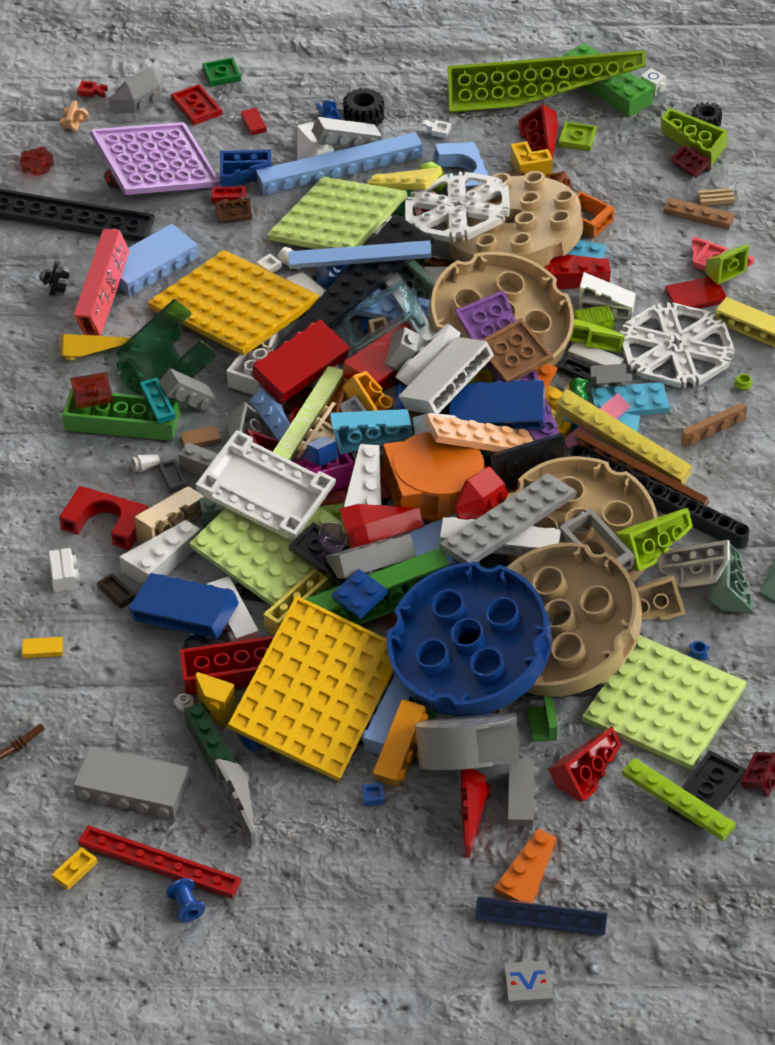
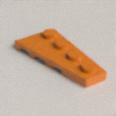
M538 828L495 885L494 892L508 900L533 903L556 845L557 837Z

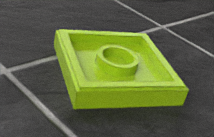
M565 121L558 141V147L591 152L597 133V126Z

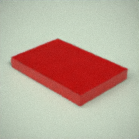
M200 84L170 94L171 100L193 126L223 115L222 109Z
M710 277L665 286V291L671 303L698 309L719 305L727 297L721 285H717Z

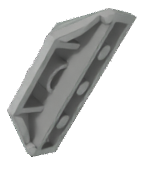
M149 67L124 81L115 94L109 98L110 111L112 113H137L160 100L163 90L162 71Z

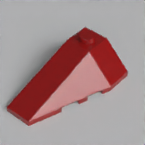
M542 104L518 120L521 136L528 142L532 152L548 149L553 159L558 129L556 111Z
M354 504L339 508L347 543L350 548L424 527L418 507Z
M613 726L562 757L548 768L557 788L579 802L585 801L597 790L598 781L604 777L607 765L613 761L622 745Z

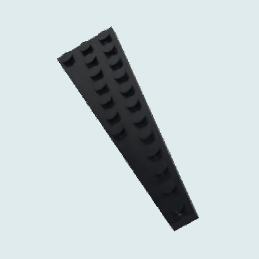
M394 214L368 245L429 240L433 244L434 240L432 236L397 214ZM413 259L350 264L275 347L274 351L284 341L291 340L296 333L304 331L309 324L315 323L320 319L329 328L333 327Z

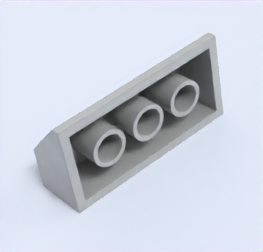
M395 535L369 544L332 553L325 557L337 578H345L346 581L358 569L370 575L375 572V569L381 568L383 570L391 567L392 564L401 563L416 557L411 535Z

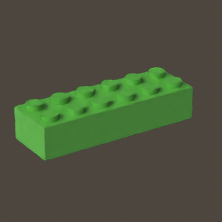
M583 43L561 57L601 53ZM630 72L583 86L627 117H631L653 102L654 88Z
M70 389L62 414L64 431L173 441L180 418V404L178 400L168 398L175 412L176 419L158 424L145 396Z

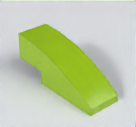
M574 319L569 341L585 343L586 347L621 353L625 335L596 324Z

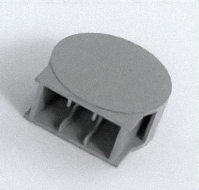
M516 712L447 716L415 724L419 767L422 769L461 770L519 763L520 750Z

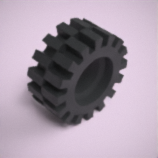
M701 102L700 105L696 104V107H693L692 117L719 127L722 120V109L718 105L714 106L715 103L709 104V102H706L704 104Z

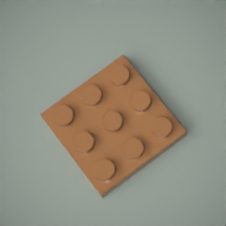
M522 318L482 340L487 341L494 354L488 363L504 382L518 380L553 360L552 353Z

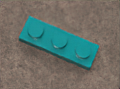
M157 377L140 382V386L157 423L160 424L176 419V415Z

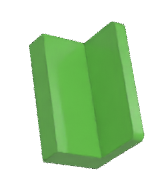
M544 696L543 706L527 708L533 742L557 740L558 726L552 697Z

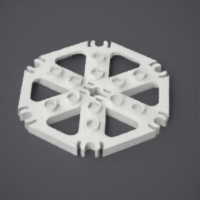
M459 172L458 176H453V173H450V178L446 174L436 179L427 190H414L411 192V197H407V200L405 199V220L432 236L433 239L450 242L451 238L453 242H456L457 238H462L465 241V236H467L468 240L502 224L505 221L504 216L509 217L510 213L507 183L503 184L502 179L470 172H464V176L462 172ZM468 180L486 183L466 193V183ZM446 183L448 185V196L426 192L441 184ZM502 195V203L499 205L484 203ZM414 207L430 210L420 216H413ZM467 217L486 220L473 227L467 226ZM449 220V228L447 230L431 229Z
M673 302L672 307L670 303H667V308L661 307V304H658V308L653 305L625 322L622 331H620V334L625 335L622 351L630 371L637 369L636 375L642 379L663 382L666 385L681 388V383L686 388L687 382L692 383L693 387H696V381L699 386L727 369L734 358L735 349L725 321L722 323L723 319L715 321L716 314H712L710 311ZM684 315L699 320L682 330L677 316ZM654 318L659 321L662 332L640 327L639 325ZM711 334H718L724 347L701 342V340ZM639 344L651 347L652 349L637 358H633L629 345ZM692 358L711 362L716 366L708 372L699 375L695 370ZM671 359L677 376L675 378H668L654 374L652 371Z

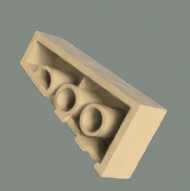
M187 486L135 516L137 542L143 544L185 520L191 523L200 515L199 499L204 496Z

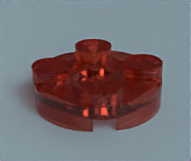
M38 147L37 149L21 153L20 167L25 173L28 171L32 172V175H43L49 172L50 167L54 165L53 155L47 151L46 147Z

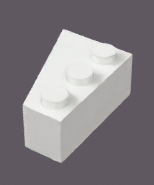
M587 273L583 274L580 285V310L608 305L613 318L632 319L636 293Z

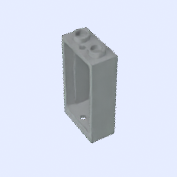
M592 509L579 513L577 517L570 521H565L560 526V540L563 543H581L572 533L590 524L619 555L616 560L621 563L626 571L633 568L635 555Z

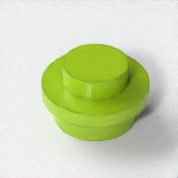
M739 374L735 379L734 385L740 390H748L752 387L753 380L748 374Z

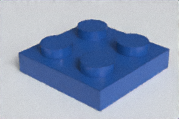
M358 569L331 596L335 602L361 619L388 594L387 588Z

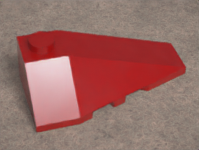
M461 769V804L465 858H470L487 806V797H491V786L486 784V776L474 769Z

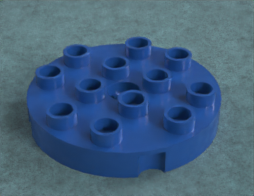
M466 562L447 566L420 580L398 603L394 610L397 623L393 628L388 629L387 632L388 656L404 690L415 701L426 708L451 716L492 713L528 692L546 666L552 643L549 617L543 601L533 585L523 576L507 567L497 565L495 568L485 569L479 565V562ZM472 632L479 636L471 644H459V639L466 633Z

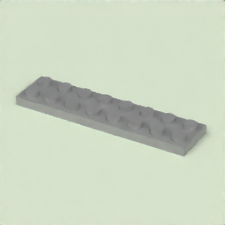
M547 473L441 542L440 550L460 563L479 562L575 498L576 490Z

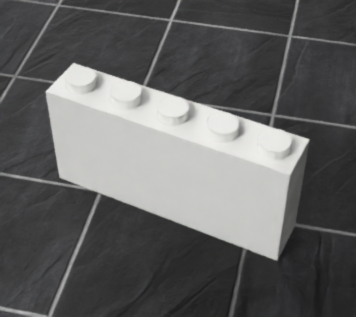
M455 337L399 395L405 409L425 414H439L494 356L487 341Z

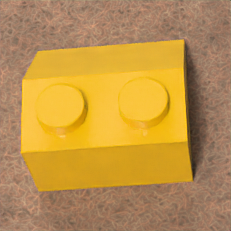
M197 672L196 684L199 703H204L215 725L227 727L236 710L234 684Z

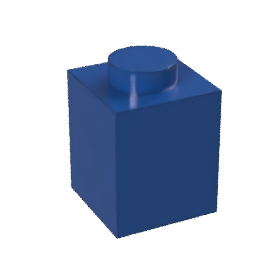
M323 436L306 444L308 459L314 464L323 466L339 458L336 441Z

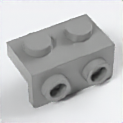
M625 363L590 367L591 385L598 384V388L609 387V383H616V386L627 385V381H632V374H627Z

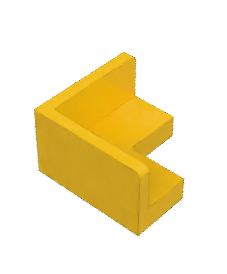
M527 141L511 144L510 159L517 173L523 171L526 175L532 171H539L544 174V177L552 173L553 159L548 149L532 152Z

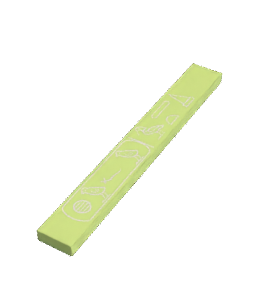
M330 366L327 367L274 449V453L290 461L298 451L296 449L302 440H305L304 437L310 428L312 429L313 423L320 416L321 411L343 380V370Z

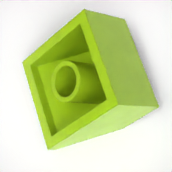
M749 245L736 246L706 260L705 273L717 285L745 273Z

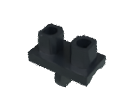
M55 260L52 272L51 269L40 272L39 279L44 285L49 283L51 287L49 295L55 296L56 291L65 292L66 280H60L59 278L68 279L70 269L69 267L61 266L60 261Z

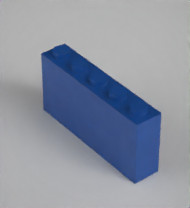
M532 379L530 381L513 380L512 382L495 381L493 383L476 382L474 384H466L450 401L449 415H454L460 420H473L483 424L491 423L495 426H508L513 429H545L546 389L544 380Z
M150 573L128 609L134 621L218 639L239 602L234 591L229 588L224 589L213 585L200 584L196 581L191 582L180 578L167 577L162 574Z

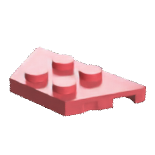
M693 236L692 266L705 271L707 259L725 250H729V248ZM748 255L747 267L754 264V257Z

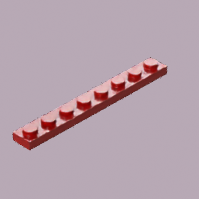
M87 825L78 840L80 847L176 880L183 878L191 879L196 887L230 899L234 898L242 883L241 878L89 825Z

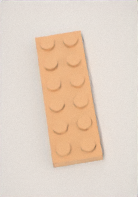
M427 414L425 419L435 442L499 452L533 441L531 435L525 429L495 426L491 423H477L473 420L465 421L456 417L447 418L438 414Z

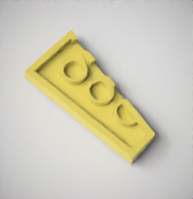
M441 167L375 174L367 184L399 190H427L442 174Z

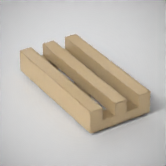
M732 188L698 191V199L702 206L735 204Z

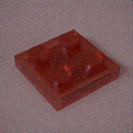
M107 372L70 378L77 409L113 402Z

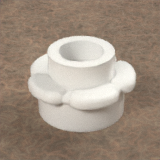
M181 693L174 699V705H176L179 711L184 712V708L194 704V698L190 694Z

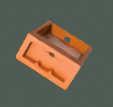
M580 191L577 197L579 198L581 208L596 215L591 221L583 218L582 233L594 239L614 221L615 208Z

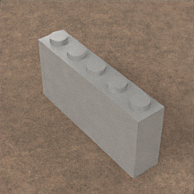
M90 746L74 782L75 797L81 800L99 802L103 805L108 804L122 809H131L141 813L158 815L162 818L174 819L190 781L189 767Z

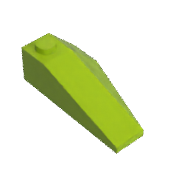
M684 508L628 527L615 533V535L635 555L633 568L636 571H641L654 565L663 553L669 551V547L675 541H679L693 526L689 510Z

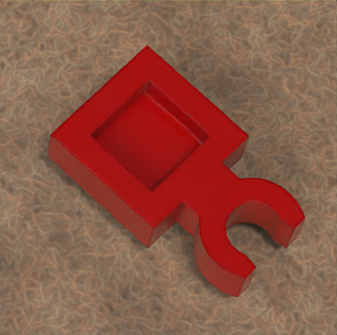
M81 80L77 94L78 96L94 97V95L105 97V92H108V85H98L97 82Z

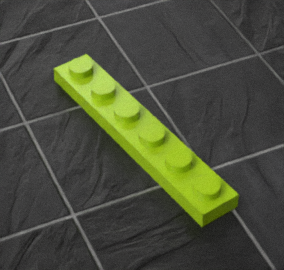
M634 758L622 769V776L721 841H724L736 828L735 822L638 759Z

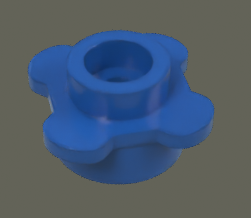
M695 641L689 645L691 649L688 653L689 657L701 660L708 658L707 651L709 646L704 642Z

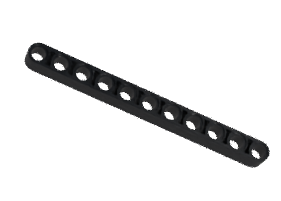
M574 445L569 448L568 454L570 457L580 456L600 459L608 462L612 470L616 472L627 471L634 476L649 493L657 511L667 515L688 508L693 528L717 540H729V543L734 548L743 549L747 547L750 529L746 524L582 446Z

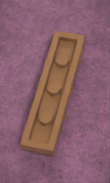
M673 198L668 199L663 212L730 229L735 217V213Z
M742 402L683 429L681 444L684 447L696 444L702 439L711 437L713 434L746 420L747 406Z

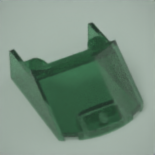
M173 299L117 350L116 354L119 356V362H117L119 375L124 384L137 395L144 396L140 382L157 377L160 380L170 368L194 379L200 371L218 356L216 351L201 340L182 357L179 355L173 344L181 338L182 328L180 324L192 315V312L177 299Z

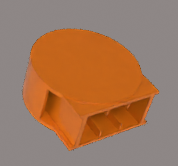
M431 432L414 435L405 441L383 444L384 459L382 472L394 505L418 507L422 519L427 521H438L443 519V517L446 518L456 514L454 505L459 499L464 482L484 469L483 456L478 448L435 442Z

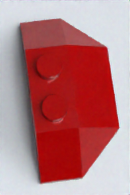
M490 466L482 469L464 482L459 499L454 505L458 519L476 520L506 500L508 492L505 483Z

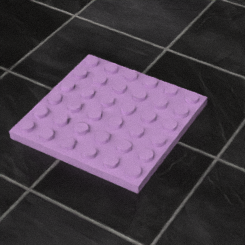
M184 122L91 129L90 136L124 195L194 190L220 186L218 176Z

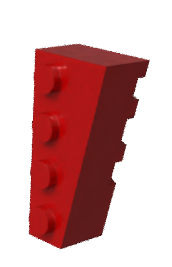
M566 254L565 256L552 258L549 265L543 267L557 279V289L580 288L584 273L610 283L611 270L609 259Z

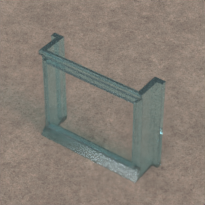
M403 279L355 307L343 317L351 346L350 351L353 355L360 351L361 348L410 318L419 329L426 326L415 289L410 290ZM400 288L407 311L361 340H358L356 328L349 319Z

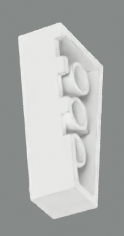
M278 333L271 336L245 356L242 354L238 355L226 371L228 387L251 395H255L261 387L264 388L251 376L253 364L258 359L266 357L271 350L275 349L278 345Z
M360 444L343 507L354 504L381 505L379 445Z
M185 520L121 555V572L142 585L150 573L167 576L195 551L190 548V542L201 532L200 528Z

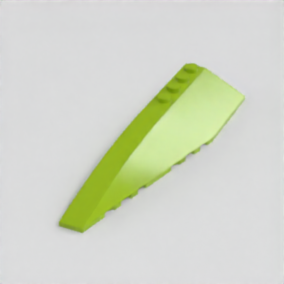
M645 50L448 66L449 112L515 108L646 67Z

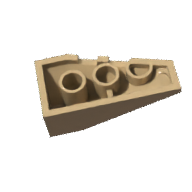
M673 574L635 587L641 602L643 620H668L686 614Z

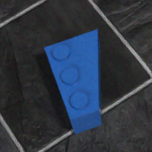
M271 150L220 151L221 187H233L257 180L256 170L272 166Z

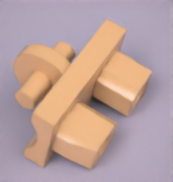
M76 100L71 102L70 107L64 108L65 118L60 120L62 128L64 130L70 128L73 133L78 131L80 122L86 121L89 115L84 108H78Z

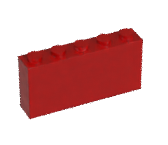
M320 319L315 323L309 324L304 331L296 333L291 340L284 341L275 351L271 350L263 359H258L253 364L251 376L282 404L320 378L328 366L335 367L347 359L350 347Z
M402 322L349 359H346L343 363V377L349 380L353 375L367 371L383 388L382 392L399 380L396 378L398 372L384 364L392 332L404 327L412 330L409 324Z

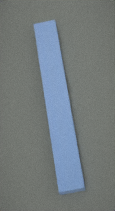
M429 240L289 251V269L431 258V242Z

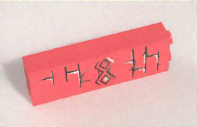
M103 229L78 300L74 317L84 335H102L130 252L120 230Z

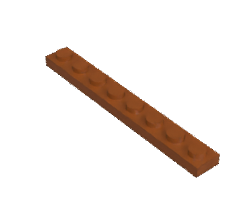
M579 429L576 430L574 437L579 446L589 447L593 449V452L601 456L604 455L611 461L620 463L626 468L706 506L709 505L710 502L707 496Z

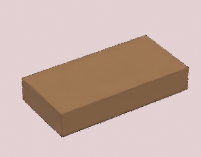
M217 426L181 432L184 446L187 442L199 447L221 443Z

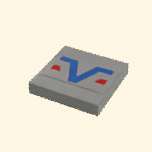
M548 960L504 963L508 1005L553 1002Z

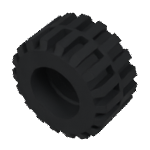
M358 88V90L354 89L352 92H348L343 100L344 120L379 126L378 124H381L384 120L383 95L369 88Z

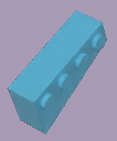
M408 409L330 413L332 428L340 455L358 451L360 444L381 446L386 443L403 441L414 436Z

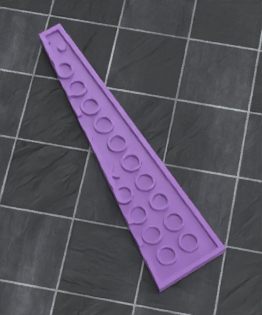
M504 290L455 310L456 317L470 339L483 340L516 321ZM487 363L486 365L495 380L504 382L490 364ZM536 370L518 380H539ZM546 398L545 429L527 430L533 441L559 433L557 423L553 418Z

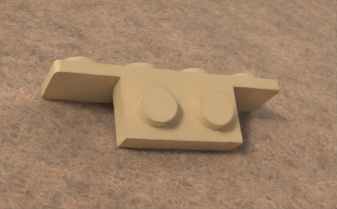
M332 402L329 407L325 405L320 413L323 417H317L312 425L315 429L312 430L310 428L304 437L307 441L302 440L296 449L299 451L296 456L297 459L301 457L307 448L306 444L323 436L335 439L332 425L327 423L325 419L336 403Z

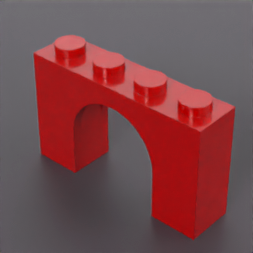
M79 486L59 516L61 530L78 535L90 517L99 513H111L120 518L111 531L112 544L130 550L137 540L135 516L147 510L148 505Z

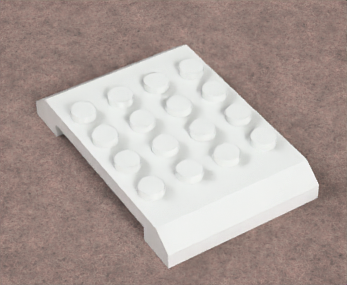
M236 430L198 480L196 489L207 499L286 539H296L336 484V479L320 471L316 474L254 443L252 437Z

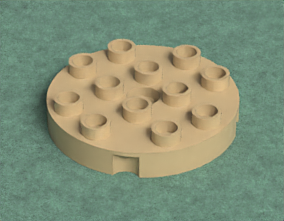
M532 171L525 176L511 177L507 173H497L492 177L502 179V183H507L509 188V217L504 216L505 221L502 224L469 240L465 236V241L462 238H457L456 242H453L451 238L450 242H445L447 251L454 260L468 262L472 260L475 253L504 252L527 258L544 267L549 265L552 258L565 256L578 243L583 232L580 201L572 189L561 182L545 178L542 172ZM483 184L478 185V186H476V187H474V188L468 190L467 192L472 191V190H474V189H477V188L481 187ZM502 195L484 203L499 205L502 203ZM467 217V226L473 227L486 220ZM449 220L443 222V231L449 228Z
M504 252L475 253L472 260L468 262L457 260L448 266L435 283L427 318L436 333L448 323L460 332L459 337L469 338L456 317L455 310L504 290L516 321L522 318L552 353L553 360L548 362L552 366H555L563 356L574 325L571 301L568 294L562 293L557 289V279L539 264L527 258ZM485 365L480 371L489 369L487 365Z
M563 457L541 463L524 473L518 479L517 491L508 493L506 498L507 500L548 473L575 489L576 497L534 524L533 526L551 527L559 530L565 521H570L577 517L579 513L586 512L589 509H592L614 534L628 527L658 518L652 498L634 476L627 471L616 472L609 467L608 462L590 457ZM590 524L584 526V528L589 530L572 533L582 544L588 545L591 552H607L615 559L619 557ZM507 555V557H508V559H509V561H510L511 563H512L513 561H515L516 559H518L519 557H521V556ZM631 568L627 573L632 582H634L642 575L645 569L636 571L634 568Z
M557 543L532 550L507 566V568L523 576L537 590L551 625L552 643L549 658L541 675L528 693L549 697H565L580 693L606 682L624 664L633 651L640 634L642 607L637 590L626 569L619 561L607 552L602 554L592 553L586 544ZM562 612L570 613V617L565 623L557 626L552 625L554 623V616Z

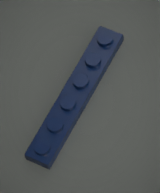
M478 896L475 919L605 935L607 912Z

